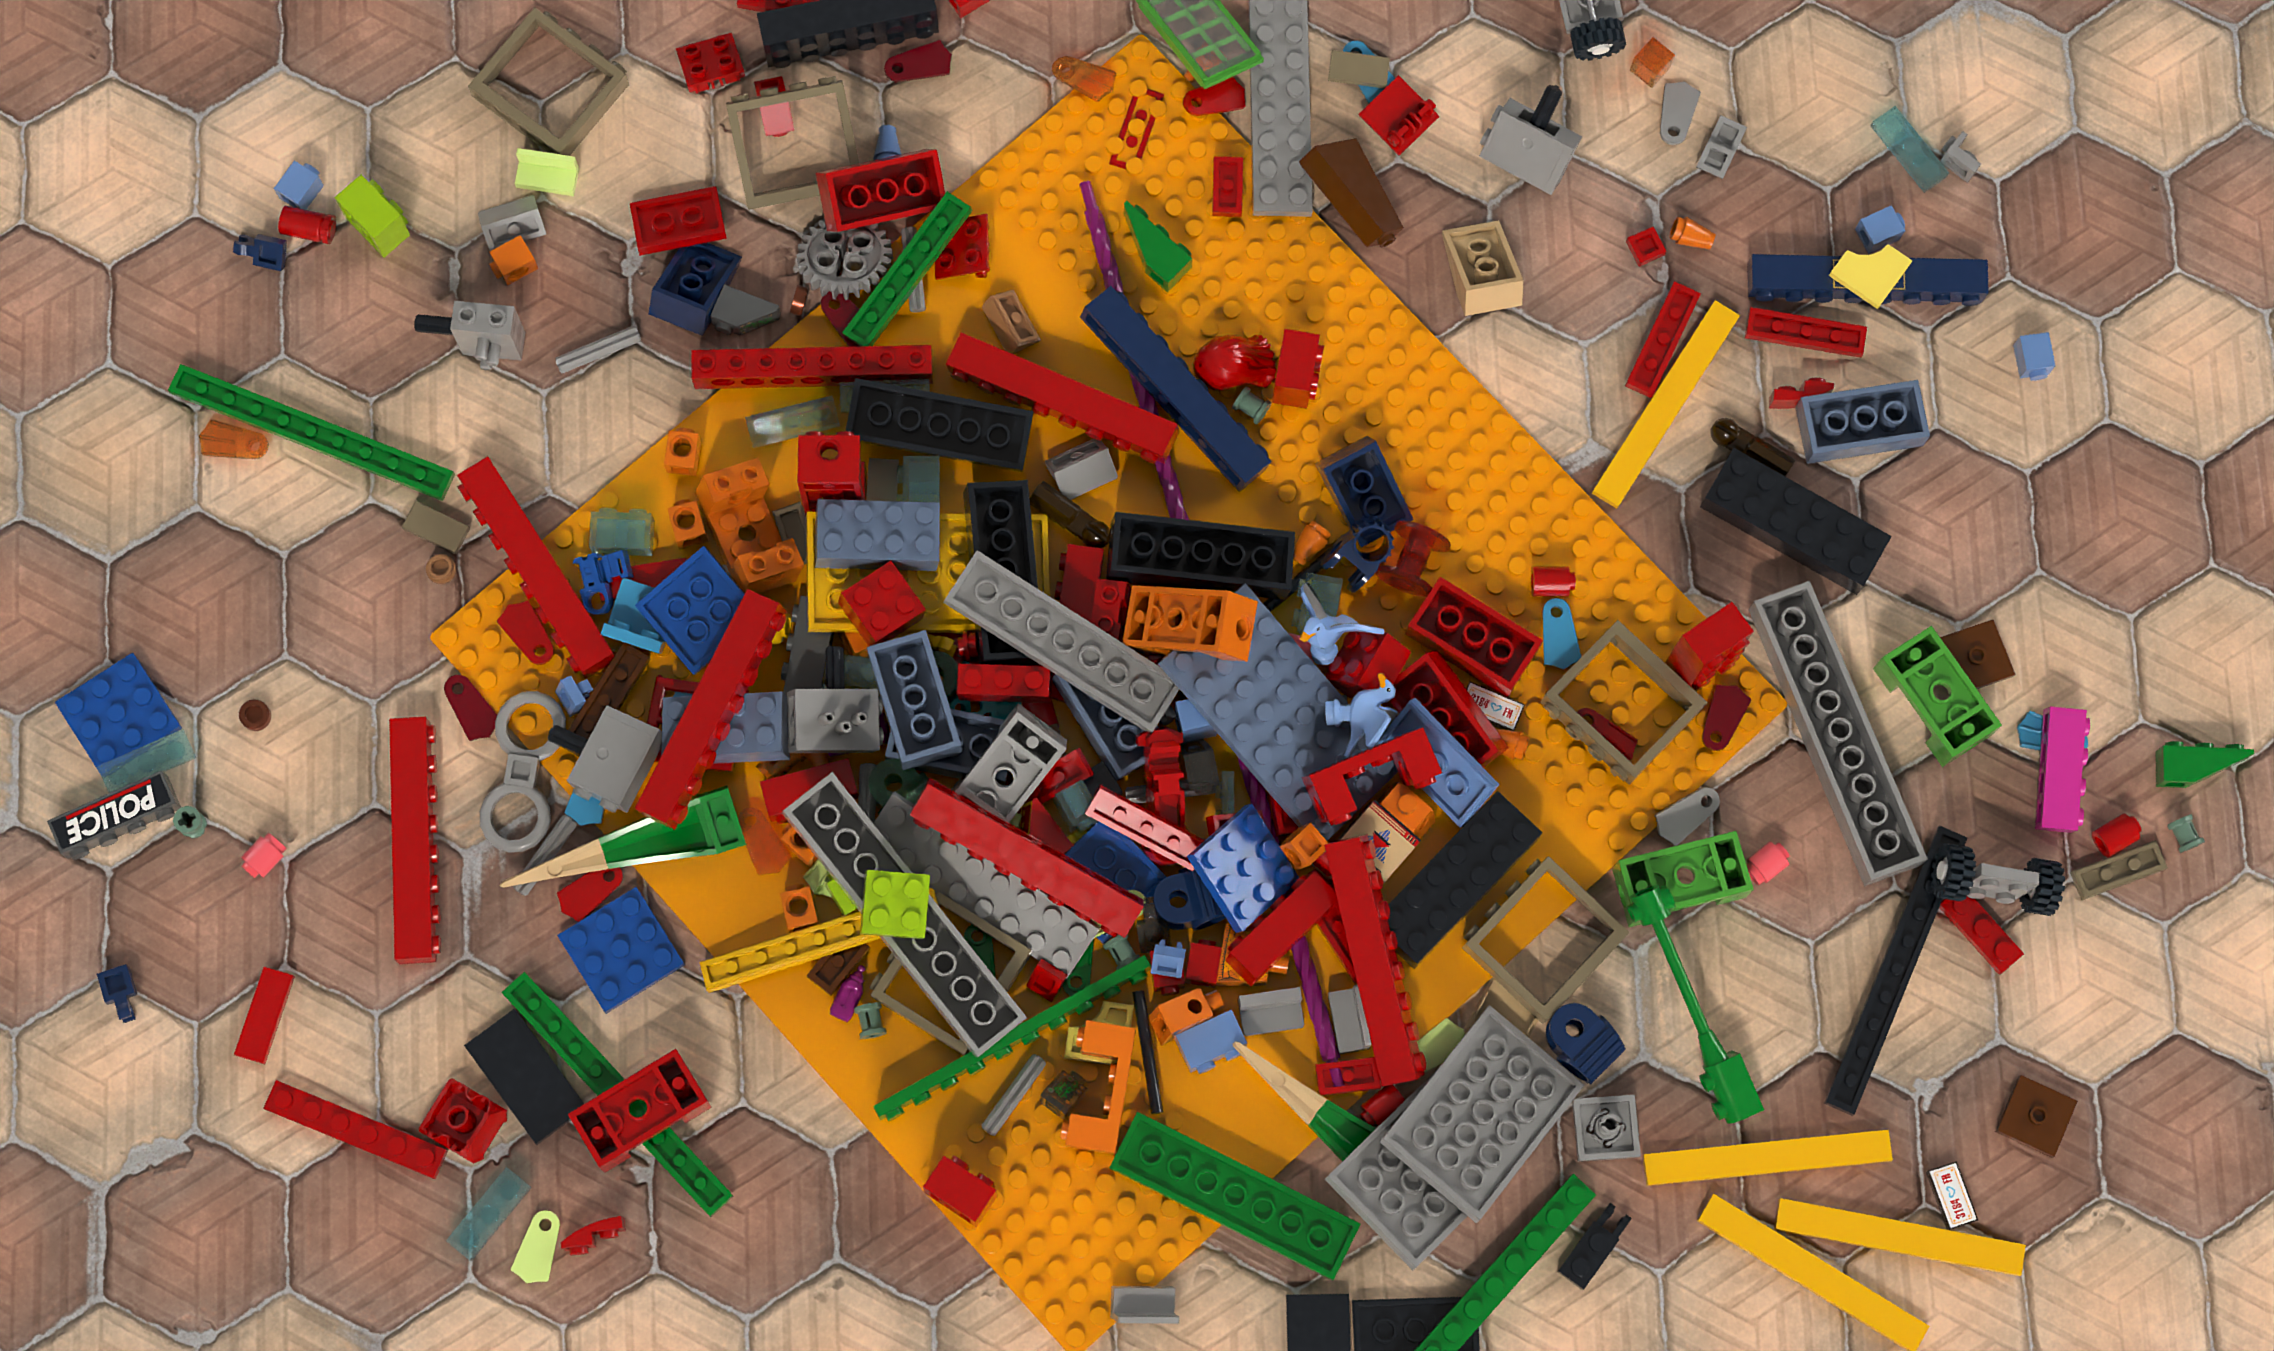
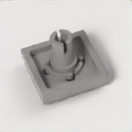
M1635 1095L1573 1099L1572 1109L1578 1162L1639 1158L1641 1156ZM1590 1125V1127L1588 1128V1130H1589L1590 1132L1593 1130V1127H1594V1133H1593V1134H1589V1133L1586 1131V1127H1587V1126ZM1604 1140H1609L1608 1142H1606L1605 1145L1609 1146L1611 1144L1610 1148H1605L1603 1146Z

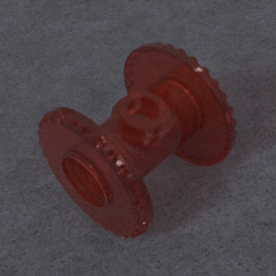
M1399 521L1395 524L1394 530L1406 541L1395 567L1380 565L1376 575L1384 583L1411 595L1427 597L1432 587L1425 580L1421 579V575L1427 567L1431 551L1448 552L1451 544L1445 536L1427 526L1410 521Z

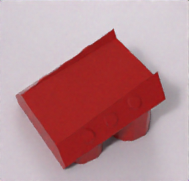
M451 1078L420 1125L419 1132L474 1164L484 1159L486 1150L502 1124L507 1122V1110Z

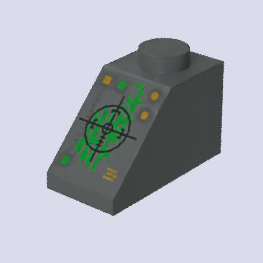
M724 284L710 317L717 331L726 335H731L732 333L743 335L778 321L781 312L779 305Z

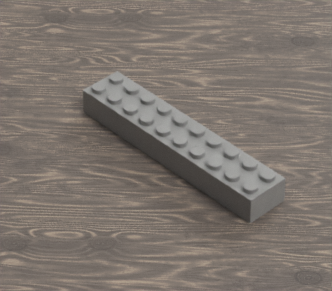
M1807 581L1755 600L1748 609L1864 887L1921 866L1928 858L1811 582Z
M833 772L782 811L783 816L861 914L866 870L912 873ZM930 895L928 896L926 934L924 939L879 936L974 1057H979L1027 1018Z

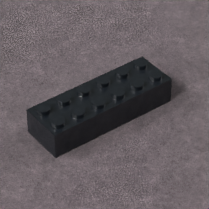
M819 0L757 13L768 68H785L793 62H814L822 56L832 55L838 57L856 49L867 51L874 49L877 45L885 43L896 45L904 42L905 39L914 37L926 39L933 36L934 33H939L935 0Z
M855 378L846 431L853 432L854 435H860L861 443L1023 472L1033 411Z
M1733 448L1700 508L1856 595L1864 587L1892 537Z
M1028 480L967 483L963 492L969 562L978 550L1038 589ZM975 623L979 664L1040 665Z
M1115 512L1110 524L1106 580L1174 588L1227 590L1235 592L1241 585L1246 583L1257 597L1285 600L1292 586L1295 532Z
M1497 791L1388 904L1390 908L1389 928L1391 931H1394L1398 943L1395 951L1413 969L1456 927L1539 840L1543 833L1500 792Z

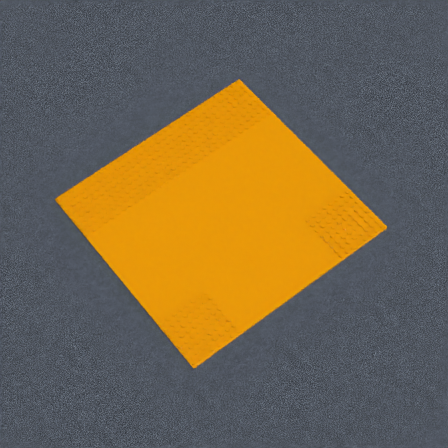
M1142 34L1136 36L951 193L972 208L973 211L968 217L988 214L990 271L987 273L986 278H976L975 273L936 280L934 262L922 278L925 311L911 312L909 299H907L873 345H931L933 384L896 386L1031 411L1032 407L1023 403L1020 406L1013 405L1004 399V395L997 392L991 395L977 388L978 384L971 381L962 383L950 376L951 373L946 366V362L961 332L1004 350L982 309V305L992 295L1014 290L1041 339L1038 343L1014 355L1139 407L1129 371L1080 318L1085 306L1106 290L1103 274L1093 246L1091 231L1084 214L1086 206L1079 185L1081 182L1091 181L1097 206H1099L1105 220L1111 243V251L1116 259L1122 280L1123 293L1128 300L1129 306L1136 313H1140L1145 317L1149 325L1148 327L1156 335H1160L1165 339L1169 350L1176 357H1180L1186 362L1190 373L1195 378L1192 364L1199 349L1214 337L1236 335L1248 339L1253 335H1262L1263 338H1267V343L1271 344L1270 350L1274 352L1273 361H1275V368L1278 370L1284 329L1320 335L1319 345H1324L1320 372L1314 371V373L1319 374L1315 400L1309 399L1307 409L1272 403L1266 415L1258 424H1255L1253 418L1241 410L1235 411L1232 409L1235 400L1246 386L1251 388V393L1262 400L1272 402L1277 372L1275 379L1267 388L1252 384H1243L1219 391L1208 388L1211 396L1226 406L1232 419L1236 423H1241L1247 429L1249 437L1256 445H1261L1267 451L1271 463L1261 475L1239 492L1179 425L1178 437L1170 451L1171 464L1177 475L1183 497V507L1189 520L1295 532L1294 546L1304 526H1309L1312 520L1325 528L1331 534L1327 540L1329 544L1311 560L1306 562L1304 566L1293 560V579L1327 551L1341 535L1349 531V526L1330 495L1315 463L1366 436L1374 439L1414 520L1390 532L1394 538L1392 541L1394 548L1391 549V556L1387 557L1386 562L1380 563L1374 575L1356 592L1351 593L1347 589L1349 577L1358 568L1344 556L1333 569H1322L1308 583L1315 590L1325 613L1329 616L1337 617L1344 614L1353 618L1359 624L1383 628L1384 632L1390 634L1409 649L1411 654L1401 672L1425 653L1432 652L1405 635L1409 623L1439 577L1444 578L1542 640V612L1544 605L1553 598L1566 601L1570 607L1581 657L1618 620L1665 663L1681 636L1707 619L1314 211L1311 217L1253 216L1251 145L1220 113L1193 116L1184 109L1183 97L1188 91L1196 88L1146 36ZM1147 89L1164 94L1162 101L1146 95ZM1136 96L1138 100L1122 141L1118 136L1132 97ZM1191 101L1194 107H1198L1196 102ZM1138 110L1146 111L1147 118L1145 121L1135 118ZM1150 115H1152L1156 119L1140 160L1136 158ZM1129 136L1137 138L1138 144L1136 147L1130 148L1127 146L1126 139ZM1118 154L1117 160L1125 162L1126 169L1110 165L1111 156ZM1214 156L1243 157L1242 217L1212 216ZM1126 201L1132 206H1140L1147 213L1149 221L1155 226L1157 224L1163 226L1174 243L1183 244L1191 253V269L1168 293L1145 273L1124 216V203ZM931 212L927 213L912 227H916L918 231ZM902 235L891 244L893 252L892 265L903 251ZM872 284L870 285L871 293L876 288V286ZM862 289L860 290V298H857L854 293H849L848 299L860 309L871 293L869 294ZM837 301L829 303V307L832 309H837L840 306ZM820 304L769 348L848 346L828 320ZM854 386L720 389L671 430L677 431V428H689L699 434L701 448L697 476L666 472L664 467L668 434H666L548 534L542 542L582 604L580 589L584 588L579 564H573V560L577 557H587L591 553H598L604 556L625 550L628 551L631 566L685 557L688 560L701 547L705 546L721 565H726L695 494L702 476L759 458L770 484L763 498L778 530L772 511L801 502L803 507L797 483L798 435H805L809 431H819L824 433V435H836L837 432L846 431ZM1156 401L1159 416L1176 423ZM1033 412L1023 472L861 443V461L865 462L866 494L869 458L899 459L897 501L940 503V513L965 514L963 492L967 483L1028 480L1030 499L1034 490L1043 481L1059 491L1055 479L1047 469L1046 460L1093 438L1086 435V430L1077 426L1074 429H1070L1061 425L1058 422V418L1051 415L1045 418ZM1102 438V442L1109 450L1118 477L1071 499V501L1098 521L1104 522L1109 528L1115 512L1170 518L1155 464L1143 460L1139 456L1140 453L1131 449L1128 452L1121 451L1112 445V441ZM682 445L677 448L675 453L684 456L690 452L691 448L687 445ZM828 449L822 453V457L831 460L837 456L838 452ZM680 500H696L708 542L679 550L667 508L673 507V504ZM1030 505L1031 514L1044 515L1042 512H1040L1035 507ZM684 517L679 525L684 528L690 527L695 519ZM1048 518L1050 597L1060 603V600L1055 599L1057 581L1063 582L1064 571L1059 570L1061 552L1067 553L1068 544L1086 545L1067 529L1062 528ZM741 529L738 531L742 540L752 541L754 539V534L750 530ZM1384 536L1363 547H1360L1358 542H1356V549L1366 553L1373 552L1382 545ZM1109 543L1103 548L1104 559L1101 579H1106ZM807 564L804 565L796 582L760 593V595L780 603L792 617L794 604L799 605L801 596L807 597ZM1532 566H1569L1570 572H1575V590H1570L1569 596L1532 597ZM507 569L431 634L430 639L458 672L469 679L497 715L500 708L510 697L521 692L539 691L550 695L560 704L566 717V729L568 730L578 714L569 717L555 690L560 680L568 676H572L576 684L586 679L581 671L577 674L574 673L566 658L571 656L566 647L559 649L550 635L555 631L550 622L544 625L537 613L536 615L554 647L552 659L543 665L532 663L497 623V619L503 614L509 604L528 600L519 584L524 582L519 573L512 575L510 570ZM1299 588L1270 613L1288 633L1301 636L1307 620L1311 617L1302 600L1301 588ZM599 592L595 593L591 599V604L596 610L601 609L605 602H601ZM533 597L528 600L535 611L539 607L535 598ZM1258 597V599L1262 603H1264L1268 599L1264 597ZM1559 608L1551 609L1553 617L1558 618L1561 616L1562 613ZM612 609L604 615L588 612L600 633L604 623H608ZM792 622L791 633L793 634L796 622ZM834 632L832 646H840L844 649L845 689H878L870 661L863 662L859 659L852 662L837 632ZM1344 632L1335 643L1338 652L1343 645L1345 636L1349 632ZM603 636L614 655H616L623 642ZM784 638L780 644H772L770 654L767 658L762 659L758 667V676L755 683L748 687L749 693L784 691L785 681L781 680L783 663H789L790 651H786L788 638ZM1542 642L1538 652L1507 698L1524 705L1514 729L1489 720L1495 729L1521 731L1523 735L1528 736L1529 744L1523 760L1516 758L1513 761L1501 754L1485 766L1484 769L1500 784L1485 803L1497 791L1500 792L1543 833L1539 840L1415 969L1396 953L1397 960L1401 961L1404 967L1405 978L1402 981L1405 992L1408 991L1411 997L1412 1009L1410 1014L1412 1022H1416L1418 1026V1040L1444 1019L1449 1018L1492 978L1484 968L1462 949L1467 942L1463 937L1475 924L1481 928L1488 920L1484 916L1485 913L1496 902L1501 906L1509 898L1505 892L1517 880L1521 884L1526 880L1529 875L1525 871L1537 858L1542 862L1549 856L1587 891L1616 865L1618 860H1621L1657 827L1655 814L1700 788L1785 710L1787 701L1742 654L1739 655L1740 658L1735 662V666L1722 675L1717 671L1716 675L1710 679L1711 682L1696 691L1707 701L1704 708L1629 785L1618 776L1614 777L1610 771L1611 768L1603 760H1596L1588 752V746L1580 739L1575 740L1565 730L1566 726L1558 718L1555 720L1548 716L1549 712L1540 703L1544 695L1574 665L1572 664L1564 670L1555 666L1545 665ZM1611 642L1559 694L1576 712L1582 708H1591L1638 739L1633 758L1630 760L1633 765L1686 712ZM665 643L662 654L629 644L650 656L651 660L619 711L647 723L655 680L658 675H662L664 678L700 682L708 664L696 675H693L667 643ZM537 649L535 655L542 656L546 649ZM1137 652L1148 659L1147 653ZM935 658L947 700H949L957 693V691L950 687L958 673V665ZM1445 660L1467 690L1470 683L1503 696ZM1314 662L1325 676L1329 670V665H1319ZM608 666L587 678L593 690ZM1716 685H1737L1743 693L1751 698V702L1728 745L1723 750L1712 751L1703 744L1702 733ZM1179 689L1170 705L1175 711V702L1188 698ZM666 691L665 697H673L675 692ZM1347 697L1348 704L1351 703L1353 698ZM1052 699L1060 726V734L1067 739L1066 754L1080 748L1091 768L1099 764L1101 760L1067 704ZM976 701L970 702L971 712H978L980 710L979 703ZM1390 701L1381 704L1383 707H1390L1396 710ZM536 703L525 704L511 715L508 727L528 750H535L548 741L549 731L553 728V719L550 712L544 706ZM960 703L955 706V710L961 711ZM1584 716L1583 718L1592 725V719L1589 716ZM1175 719L1165 726L1161 723L1157 724L1159 728L1166 726L1178 731ZM659 724V728H658V729H660L661 731H662V724ZM1218 733L1215 737L1184 744L1179 743V753L1184 752L1185 756L1183 760L1187 759V755L1190 756V753L1192 758H1194V752V755L1198 756V759L1201 760V768H1204L1201 771L1206 774L1204 777L1212 774L1215 781V793L1185 797L1184 824L1190 833L1205 839L1209 837L1206 817L1237 813L1245 805L1251 804L1239 766L1238 756ZM1717 734L1710 735L1713 742H1720V737ZM887 744L880 746V750L873 753H850L833 757L828 755L830 763L849 758L858 795L860 765L863 763L877 765L875 820L894 791L914 804L929 778L949 789H952L959 780L914 769L903 770L900 766L886 764L885 753ZM559 747L552 756L541 760L540 763L571 797L574 788L567 782V779L579 757ZM790 753V760L735 762L733 773L706 769L701 778L702 786L698 794L728 786L746 845L714 855L632 865L713 957L789 933L780 893L786 892L785 888L791 885L803 884L804 887H808L809 884L803 876L810 868L783 845L781 838L784 834H782V830L788 823L777 824V821H770L760 781L812 768L804 753ZM1178 757L1179 769L1184 773V778H1179V781L1188 779L1187 777L1192 779L1197 777V774L1198 778H1203L1202 774L1199 776L1200 773H1191V769L1189 771L1186 769L1187 772H1185L1186 762ZM658 762L653 763L627 813L619 809L614 813L604 808L602 823L595 824L604 835L646 817L637 811L635 806ZM1145 765L1117 781L1123 791L1122 796L1126 798L1125 790L1127 787L1146 785L1142 775L1145 773ZM1210 768L1211 771L1209 773H1206L1205 769ZM1010 771L1006 785L1010 784L1014 779ZM1399 772L1392 779H1390L1359 811H1357L1352 816V818L1349 819L1327 842L1330 843L1336 841L1340 837V835L1346 830V828L1352 823V821L1358 816V814L1364 809V807L1373 800L1377 801L1392 783L1398 781L1403 783L1399 775ZM1078 784L1042 804L1066 836L1091 828L1097 822V820L1085 814L1089 801ZM1413 785L1406 787L1433 809L1436 822L1383 884L1381 893L1383 901H1387L1388 904L1461 829L1422 788L1414 789ZM1265 789L1266 794H1267V798H1268V802H1269V805H1270L1271 818H1272V820H1273V813H1272V806H1271L1270 794H1269V792ZM1138 803L1139 806L1147 809V803ZM798 835L795 840L796 845L800 847L807 846ZM1280 836V844L1289 836ZM1131 839L1141 849L1140 843ZM1153 862L1166 877L1179 874L1178 870L1185 868L1180 864L1162 866ZM1312 865L1300 870L1294 868L1299 878L1315 869ZM1546 872L1479 945L1504 967L1577 899ZM1325 878L1327 883L1335 890L1333 880ZM812 891L819 924L845 916L842 915L833 898L815 895ZM1153 896L1147 902L1144 913L1137 917L1129 930L1127 940L1135 954L1140 955V957L1145 955L1149 963V951H1154L1155 944L1159 945L1162 939L1165 940V946L1176 947L1177 942H1181L1182 949H1186L1183 964L1184 979H1186L1191 942L1198 943V939L1215 941L1217 947H1222L1225 925L1230 923L1227 919H1224L1212 926L1193 931V928L1184 930L1169 929L1163 926L1155 916ZM1175 897L1170 901V904L1173 907L1181 908L1186 905V901L1181 897ZM803 900L795 901L791 906V911L795 914H802L806 911L808 904ZM941 906V910L964 937L965 930L971 924ZM1269 907L1261 915L1266 918L1273 910ZM855 909L854 911L850 912L849 914L854 913V912H857V911H859V910H858V909ZM1315 925L1306 934L1309 954L1316 968L1322 990V999L1326 1005L1334 1032L1328 992L1352 989L1355 983L1317 925ZM975 932L972 935V939L976 942L981 941L983 933ZM881 938L866 943L870 950L850 973L853 974L855 971H858L859 965L865 967L863 972L864 991L857 1006L878 1002L872 998L871 993L873 990L870 989V986L878 973L884 975L890 965L887 963V959L892 953ZM992 938L996 979L998 980L1015 952ZM1094 938L1090 985L1115 972L1118 966L1110 951L1105 950L1104 944L1097 938ZM1290 949L1285 954V956H1289L1287 974L1268 972L1267 983L1264 986H1216L1211 988L1185 983V988L1179 989L1178 994L1161 996V991L1154 992L1150 968V971L1146 972L1148 977L1135 985H1132L1131 982L1119 987L1121 992L1108 1000L1101 997L1092 1002L1094 1007L1081 1015L1074 1012L1067 1016V1022L1059 1028L1051 1030L1048 1027L1040 1031V1037L1034 1042L1025 1046L1023 1042L1012 1047L1013 1053L998 1061L995 1057L985 1062L986 1068L972 1076L967 1072L957 1078L959 1083L945 1091L940 1087L931 1092L932 1098L923 1104L915 1106L913 1102L903 1108L905 1113L892 1121H888L885 1118L880 1121L874 1110V1105L959 1059L962 1055L882 1004V1008L879 1011L882 1026L886 1028L887 1034L870 1039H860L859 1034L862 1030L858 1014L854 1012L848 1022L830 1015V1007L840 986L830 996L806 976L820 958L738 984L923 1192L924 1184L943 1156L951 1159L954 1155L969 1165L968 1172L977 1177L980 1172L995 1182L994 1189L997 1191V1198L977 1228L930 1196L928 1197L1065 1351H1086L1116 1323L1110 1317L1111 1286L1158 1285L1222 1226L1109 1169L1115 1155L1066 1147V1140L1060 1138L1063 1119L1069 1120L1071 1113L1108 1120V1115H1103L1106 1094L1112 1095L1113 1084H1108L1111 1065L1064 1059L1068 1028L1082 1026L1086 1024V1020L1092 1021L1100 1012L1103 1001L1134 1005L1132 995L1134 991L1144 990L1149 1017L1158 1005L1200 988L1204 995L1217 990L1223 1000L1224 1006L1213 1011L1211 1019L1232 1009L1242 1030L1238 1005L1239 996L1300 987L1304 1027L1244 1036L1247 1041L1246 1047L1316 1093H1318L1315 1064L1326 1063L1321 1058L1314 1025L1303 994L1302 982ZM1033 956L1029 958L1008 991L1010 997L1027 1017L1021 1023L1070 997L1062 986L1055 999L1050 1002L1026 987L1035 967L1039 963V960ZM902 966L885 993L959 1040V1036ZM1074 977L1071 979L1070 984L1072 987L1078 988L1082 985V980ZM1134 1007L1131 1028H1136L1116 1153L1137 1112L1271 1179L1278 1175L1318 1138L1316 1133L1242 1056L1227 1061L1225 1057L1214 1062L1216 1067L1202 1074H1199L1197 1070L1190 1073L1175 1039L1161 1046L1150 1025L1163 1113L1151 1114ZM1372 1043L1369 1050L1340 1054L1338 1061L1375 1057ZM1033 1054L1040 1056L1045 1060L1046 1066L995 1136L988 1134L982 1129L983 1122ZM1064 1071L1074 1079L1072 1083L1075 1085L1078 1082V1085L1075 1088L1071 1087V1089L1075 1090L1074 1093L1072 1090L1071 1093H1066L1067 1097L1063 1096L1060 1098L1058 1093H1056L1057 1090L1051 1093L1047 1089L1049 1087L1052 1088L1058 1080L1060 1083L1063 1081L1062 1084L1067 1082L1062 1090L1066 1088L1068 1083H1071L1067 1077L1065 1078L1061 1075ZM1080 1085L1085 1087V1090H1081V1094L1076 1092V1089H1080ZM1368 1091L1323 1097L1347 1111Z

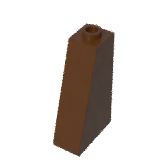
M1357 138L1314 146L1299 161L1301 167L1366 247L1379 245L1382 248L1396 240L1395 236L1404 227Z

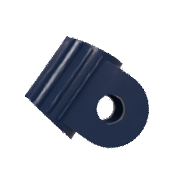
M1371 515L1369 518L1362 516L1361 519L1354 520L1352 526H1349V531L1341 535L1321 560L1320 566L1325 570L1328 568L1333 569L1343 556L1346 557L1358 568L1349 577L1347 589L1354 593L1374 575L1380 563L1386 562L1387 557L1391 556L1390 552L1394 548L1392 544L1394 538L1387 525L1382 523L1379 518L1373 519ZM1370 528L1383 531L1384 540L1377 550L1366 553L1356 549L1357 539L1363 531Z
M1187 868L1178 870L1179 874L1166 877L1155 889L1153 903L1155 916L1163 926L1169 929L1184 930L1193 928V931H1197L1226 919L1195 869L1193 871ZM1175 897H1181L1186 901V905L1176 908L1170 904V901Z
M1571 1003L1560 1007L1546 1027V1041L1550 1049L1558 1056L1556 1058L1557 1061L1571 1074L1590 1085L1626 1050L1625 1045L1612 1025L1602 1015L1597 1016L1590 1008L1582 1004ZM1572 1025L1576 1027L1579 1031V1036H1570L1566 1032V1026Z

